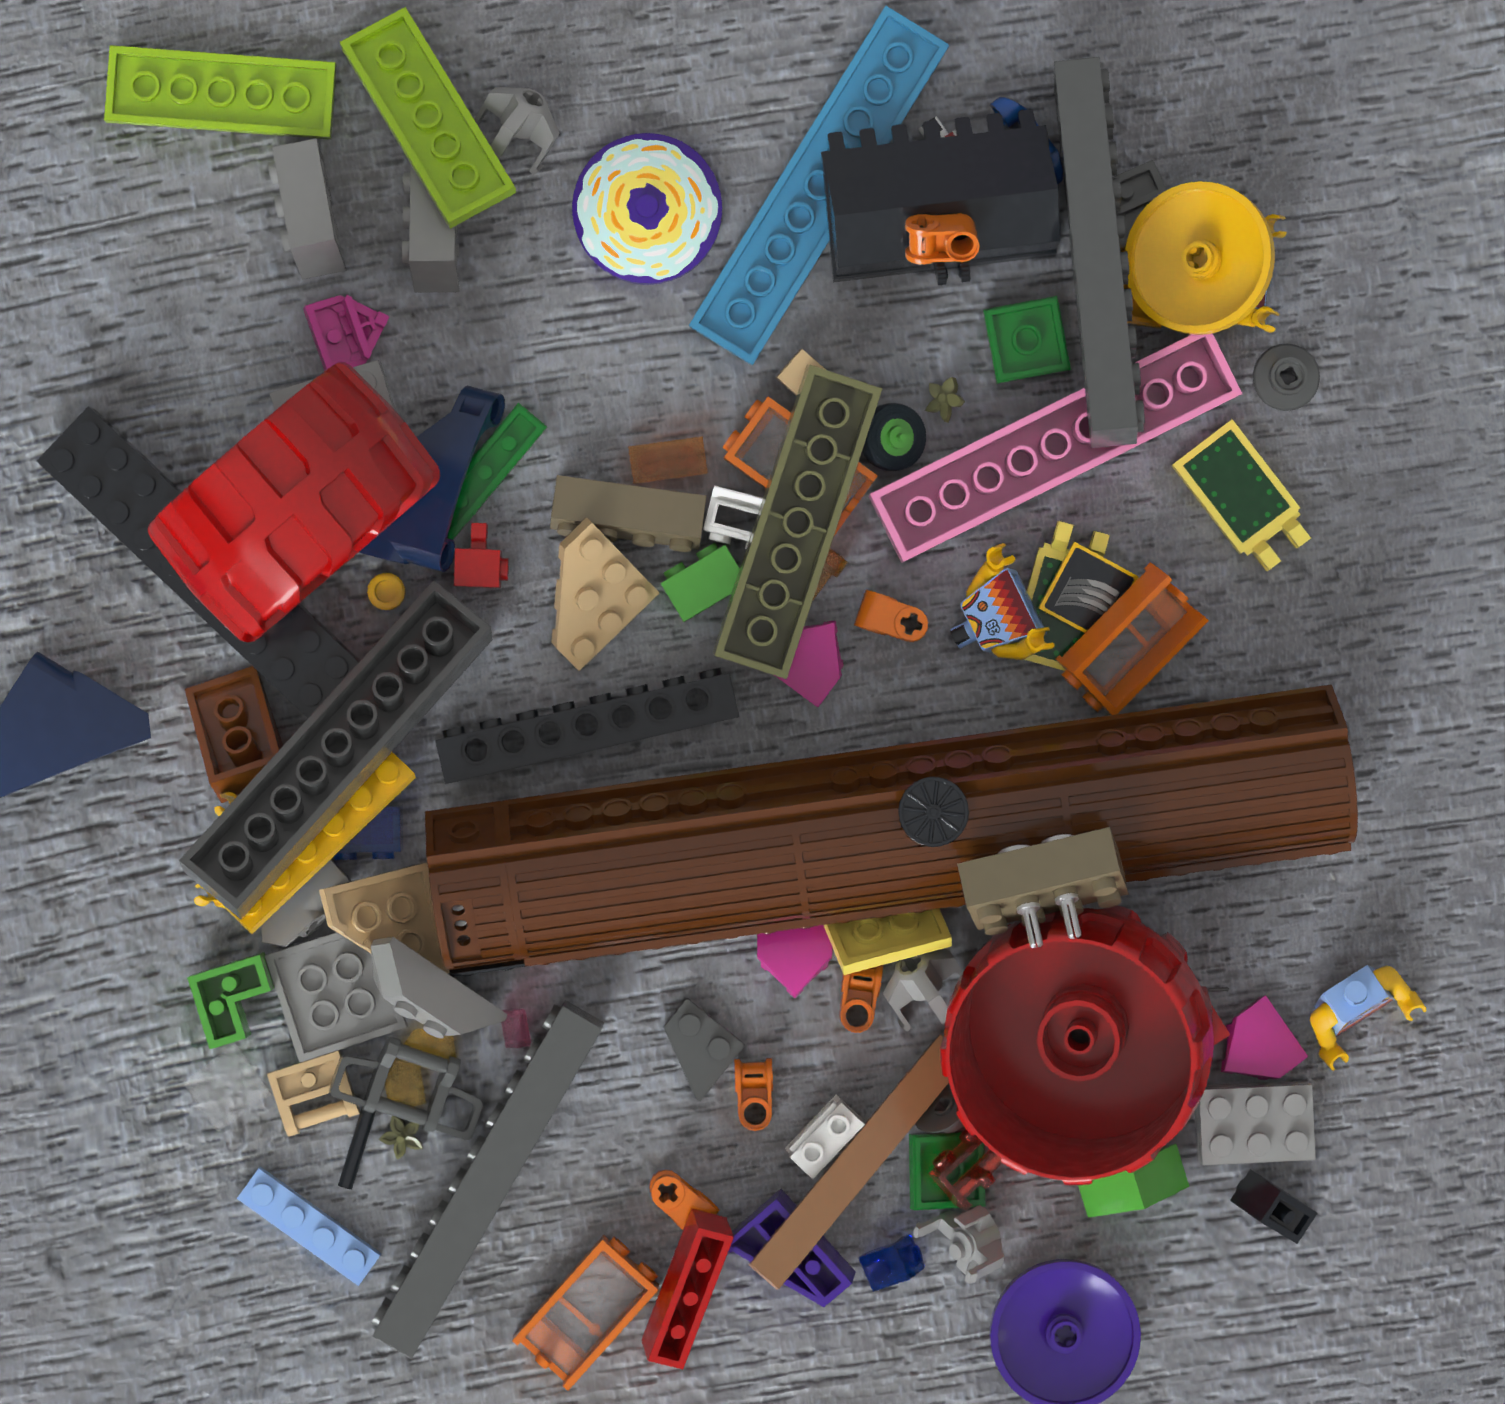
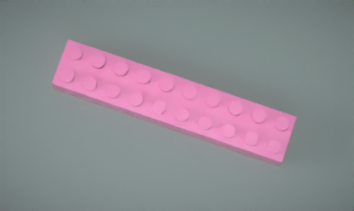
M1213 333L1189 335L1135 362L1139 363L1141 377L1140 395H1135L1136 401L1143 400L1145 423H1143L1144 432H1138L1136 444L1091 448L1085 388L871 493L868 497L901 563L1241 395L1242 392Z

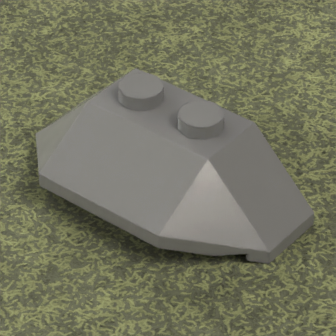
M387 937L373 940L371 944L373 974L379 991L384 999L395 1005L394 1010L398 1014L408 1019H415L423 1024V1030L436 1038H444V1036L461 1035L505 1021L508 1014L396 938Z

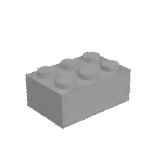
M1306 1080L1206 1085L1203 1096L1195 1110L1197 1160L1202 1165L1316 1160L1312 1084Z

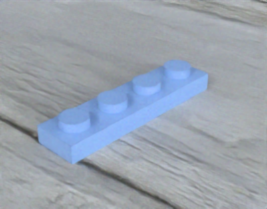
M261 1166L237 1197L243 1204L357 1286L360 1285L381 1256L379 1251Z

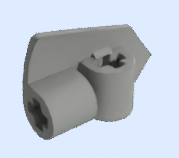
M329 860L261 926L262 943L287 947L299 935L306 937L313 933L326 920L319 890L351 882L350 878L336 863Z

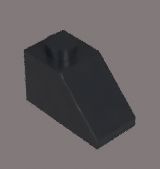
M1251 1169L1245 1178L1239 1182L1236 1192L1230 1199L1232 1203L1259 1222L1296 1244L1299 1243L1318 1214Z

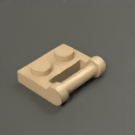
M340 1050L267 1073L288 1137L300 1134V1129L346 1114L349 1117L360 1114L359 1105L343 1100L298 1115L293 1113L291 1105L329 1093L339 1059L342 1057ZM345 1068L339 1091L355 1096Z

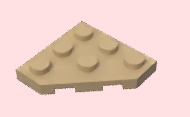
M587 517L559 544L558 558L561 560L560 578L556 580L554 608L557 610L556 626L555 629H552L551 640L556 649L578 671L593 659L660 594Z
M427 862L319 890L329 928L371 953V944L374 939L394 937L447 974L449 973L443 961L437 934Z

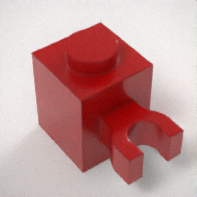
M471 523V549L455 548V587L501 588V581H508L509 558H502L501 550L487 549V523Z

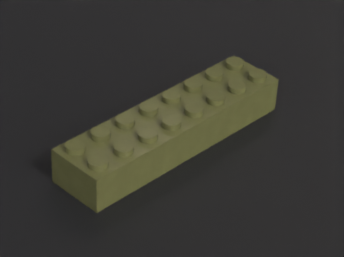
M813 365L806 366L712 652L714 656L787 679L882 388Z

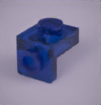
M911 1234L901 1237L895 1243L865 1252L858 1257L873 1292L910 1280L925 1268L922 1252L918 1245L915 1244Z

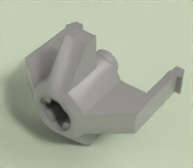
M495 87L488 94L476 117L474 116L473 118L478 126L488 110L500 118L502 127L491 144V148L498 159L502 157L513 137L530 139L540 146L542 151L529 171L534 175L544 167L542 162L560 134L549 110L548 102L539 92L533 89Z
M937 950L899 960L896 963L895 971L883 995L900 1018L897 1022L902 1029L906 1031L912 1029L900 1009L913 1000H926L942 1024L945 1023L948 1006L939 994L942 981L956 971L960 976L963 973L949 950Z
M981 1205L964 1213L948 1210L922 1224L918 1222L913 1232L915 1238L923 1237L938 1229L950 1239L949 1253L953 1259L957 1260L956 1267L966 1275L965 1281L968 1284L976 1283V1280L1002 1267L1004 1252L1000 1232L990 1213Z

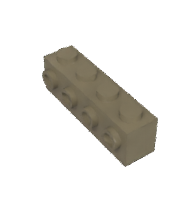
M557 475L550 529L557 530V533L560 535L568 536L587 517L610 542H615L618 538L632 540L634 545L641 547H652L655 543L669 545V548L674 551L690 552L692 549H699L707 495Z

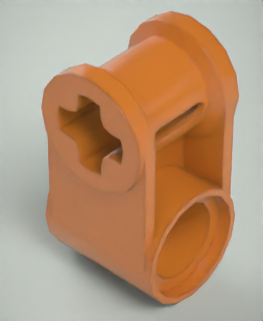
M917 214L906 219L905 228L909 232V246L905 250V257L911 263L965 262L974 258L979 251L980 245L975 222L966 214ZM959 235H967L963 240H954Z
M865 590L854 626L880 635H889L907 642H915L926 634L928 620L924 612L916 607L898 602V600L886 595ZM911 614L918 616L917 623L922 625V629L920 631L914 630L912 635H908L905 633V626L901 625L900 622L902 619H909Z
M883 965L843 975L839 1019L848 1031L861 1033L868 1030L872 1025L876 1001L881 987ZM854 976L869 977L871 980H870V981H866V980L854 979L853 977H854ZM853 1005H861L867 1012L865 1022L859 1026L850 1025L846 1019L847 1010Z
M766 1058L765 1062L742 1063L740 1059H734L735 1093H737L739 1120L748 1130H762L768 1126L772 1117V1058ZM746 1074H763V1076L745 1077ZM751 1103H759L766 1110L765 1118L759 1123H751L744 1116L745 1108Z
M672 1170L658 1171L650 1180L649 1189L653 1202L670 1216L682 1230L685 1227L691 1208L716 1215L720 1211L707 1196L696 1188L694 1189ZM662 1183L665 1186L673 1183L675 1193L672 1196L669 1193L660 1196L659 1186Z

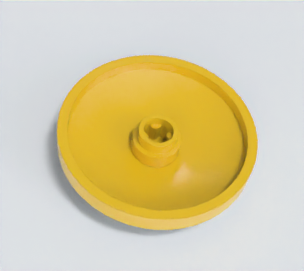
M1198 181L1180 184L1155 197L1136 218L1125 246L1129 262L1128 287L1129 289L1131 288L1132 296L1139 307L1158 324L1180 333L1193 335L1211 334L1228 329L1248 316L1265 295L1273 275L1275 263L1273 236L1261 211L1252 201L1238 191L1213 182Z

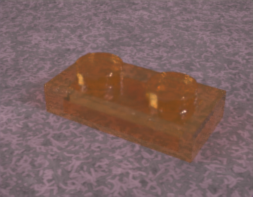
M703 436L628 447L633 484L708 474Z

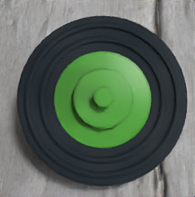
M887 403L876 407L862 450L866 459L875 467L886 471H900L915 464L921 457L926 445V429L921 417L912 408L903 404Z

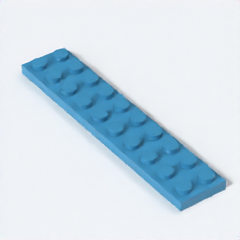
M888 6L884 7L689 324L690 328L753 366L829 243L821 152L829 151L828 134L841 132L845 149L861 147L859 131L861 129L873 128L877 145L890 144L892 140L891 127L902 124L949 48L948 43Z

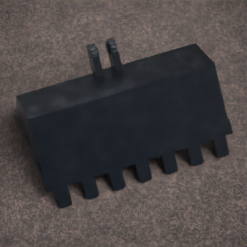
M1027 109L1018 112L1020 128L1009 130L1004 129L1001 114L994 113L987 115L988 132L973 134L968 117L955 119L957 136L941 137L937 121H926L923 123L925 139L909 141L906 125H893L891 127L893 143L877 145L874 129H861L859 131L861 147L845 149L843 134L841 132L829 133V151L821 152L833 283L935 271L937 284L946 285L948 279L947 269L958 268V276L961 279V283L970 282V266L1056 256L1057 246L1060 242L1059 194L1049 150L1046 125L1036 126L1033 110ZM962 213L974 220L980 247L977 255L971 260L965 262L915 264L906 259L905 250L909 246V232L905 228V222L910 216L917 214L949 215ZM959 235L954 240H963L967 235Z

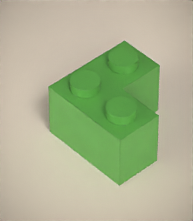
M265 952L187 977L209 1049L233 1043L251 1035L241 1000L269 992L275 988L265 959Z
M1177 1144L1163 1146L1153 1161L1133 1173L1125 1170L1108 1177L1095 1179L1090 1185H1078L1089 1218L1146 1209L1188 1188L1189 1183Z

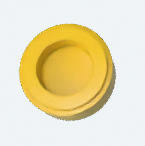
M381 573L370 581L367 594L370 602L376 608L393 610L404 601L406 588L398 576L392 573Z

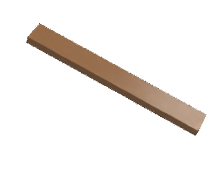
M941 1034L933 1040L866 1121L865 1125L857 1132L748 1264L776 1290L780 1289L948 1085V1077L943 1076L941 1071L940 1047L943 1040Z

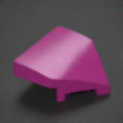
M338 295L303 307L324 371L338 362H346L352 367L365 364L370 358L390 316L366 307L353 300V297L349 295L345 297Z
M836 621L804 626L787 679L776 676L816 707L820 706L842 676L841 669L844 664L839 652Z
M824 925L806 929L797 928L776 931L771 934L761 933L757 934V959L761 962V967L765 971H769L787 988L786 991L796 998L810 981L828 967V962L832 959V945Z
M1266 995L1256 999L1232 1019V1024L1226 1025L1230 1036L1227 1038L1226 1058L1222 1060L1221 1072L1257 1077L1259 1080H1276L1308 1057Z

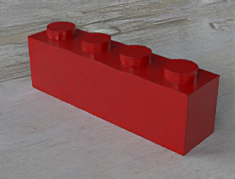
M691 1208L641 1340L648 1361L684 1369L734 1238L727 1217Z

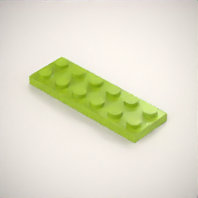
M406 7L340 41L341 49L450 229L516 193L513 182Z
M110 45L104 121L106 123L331 139L337 64L326 61Z

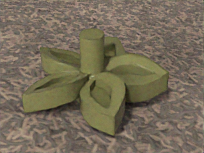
M951 377L947 379L943 385L929 383V392L936 399L928 404L925 411L931 413L940 411L942 419L949 423L952 415V407H961L965 403L964 399L956 394L958 391L956 378Z
M392 1116L390 1121L392 1131L385 1132L379 1138L384 1144H394V1154L397 1160L405 1154L407 1147L413 1150L424 1148L421 1141L416 1136H413L418 1131L420 1124L409 1122L405 1126L403 1120Z

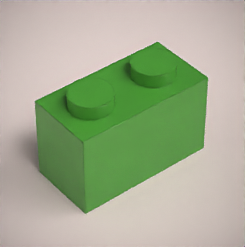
M713 543L696 553L699 561L687 568L681 562L663 573L667 580L663 581L661 585L683 622L732 594L740 568L726 545L718 549L717 545Z

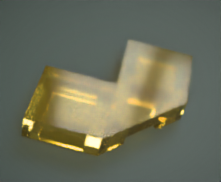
M417 1028L412 1031L403 1044L446 1059L449 1056L457 1058L454 1035L436 1038L426 1033L423 1028ZM395 1058L385 1082L387 1098L410 1106L427 1104L421 1070L422 1066Z

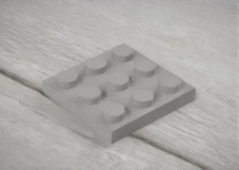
M334 932L265 955L299 1063L408 1027L405 1017L394 1010L395 1005L383 998L374 981L372 954L341 934Z

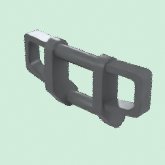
M391 1036L388 1037L377 1061L348 1055L340 1057L329 1088V1094L332 1097L362 1106V1110L374 1113L376 1110L420 1124L423 1130L432 1133L437 1130L464 1140H470L473 1137L483 1102L479 1098L452 1086L458 1074L461 1059L452 1056L446 1059L400 1044V1039ZM395 1058L440 1072L427 1111L381 1096ZM349 1064L374 1068L364 1099L339 1091L345 1068ZM449 1092L472 1103V1111L464 1130H458L438 1123Z

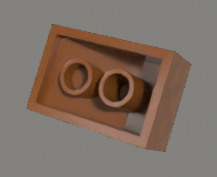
M253 666L184 689L209 784L221 803L228 801L222 798L221 794L231 792L238 796L283 746L259 672Z

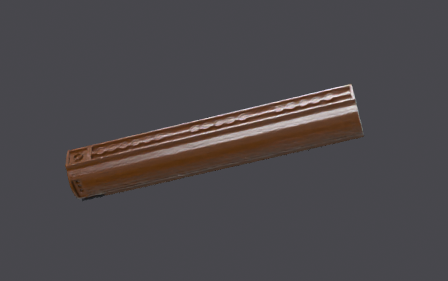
M1332 684L425 811L426 858L434 916L443 961L446 969L449 970V975L452 977L471 976L477 973L498 970L507 971L513 968L548 965L569 960H585L591 957L612 954L621 955L626 952L640 950H657L669 946L698 944L704 941L734 939L740 936L761 933L771 934L776 931L797 928L806 929L818 925L848 923L868 918H884L890 915L911 912L920 913L939 908H956L966 905L958 863L995 855L1002 849L1014 845L1032 846L1041 844L1045 839L1060 834L1074 836L1110 827L1120 853L1126 882L1351 851V843L1356 840L1358 828L1357 792L1352 754L1348 741V727ZM927 777L947 779L957 785L966 797L969 808L966 827L957 839L947 845L939 847L921 845L912 840L901 826L898 813L900 800L907 788L920 779Z

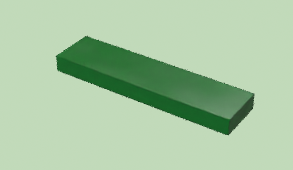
M520 403L514 407L471 459L447 538L454 540L548 428Z

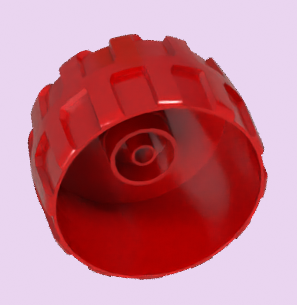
M338 362L293 395L197 477L150 522L148 533L194 596L235 637L243 642H253L273 627L434 488L440 480V469L395 409L351 365L346 362Z
M1119 905L1103 909L1083 908L1084 911L1077 915L1082 935L1076 938L1074 932L1075 939L1068 938L1065 920L1061 916L1060 911L1045 914V922L1039 924L1043 945L1038 947L1036 943L1037 948L1030 947L1026 926L1023 925L1022 920L1007 925V931L994 935L973 956L961 974L952 993L946 1014L944 1037L940 1047V1062L942 1075L948 1077L957 1105L956 1115L970 1135H976L991 1151L1002 1158V1164L1023 1175L1029 1172L1041 1177L1062 1180L1065 1185H1090L1095 1179L1108 1177L1125 1170L1133 1173L1153 1161L1161 1148L1183 1130L1195 1112L1206 1088L1214 1050L1213 1010L1207 987L1200 986L1196 976L1187 964L1188 956L1186 950L1169 932L1160 936L1157 932L1144 925L1140 917L1133 910ZM1075 1029L1086 1031L1090 1041L1084 1044L1076 1042L1072 1038L1071 1031Z

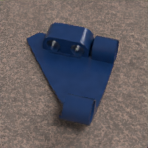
M465 386L461 390L452 411L417 436L418 440L438 465L440 480L434 488L359 553L402 564L412 563L445 572L450 568L455 555L454 540L447 538L458 497L481 435L488 428L497 426L503 417L505 399L502 394Z
M36 652L0 706V798L82 764L151 739L148 713L86 675L75 670L71 672L40 652Z

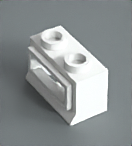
M714 486L703 531L710 532L708 539L730 545L732 538L746 542V549L752 532L714 523L718 507L722 505L758 515L763 498Z
M836 1094L785 1149L789 1153V1157L806 1174L814 1179L865 1124L863 1119Z

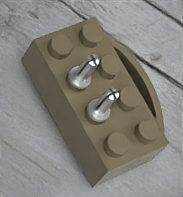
M1110 827L1074 836L1070 834L1055 835L1045 839L1041 844L1032 846L1014 845L1002 849L998 854L957 864L966 907L977 929H984L987 935H997L1008 930L1007 923L1022 920L1023 925L1026 926L1031 948H1037L1036 943L1038 947L1043 945L1039 924L1045 922V914L1060 911L1061 916L1065 920L1068 938L1075 939L1074 932L1076 938L1082 935L1077 915L1084 911L1083 905L1098 902L1100 908H1110L1122 902L1121 896L1129 894L1120 853Z

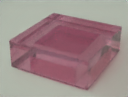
M524 1008L502 1010L508 1014L505 1021L501 1022L506 1048L530 1046L531 1039Z

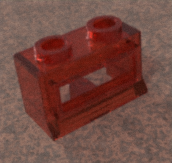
M965 1129L959 1136L962 1142L952 1151L946 1149L937 1155L932 1162L935 1168L928 1174L955 1206L967 1211L972 1205L966 1198L978 1186L986 1189L995 1182L996 1178L992 1173L1002 1164V1158L989 1150L952 1186L946 1177L983 1143L976 1135H970Z

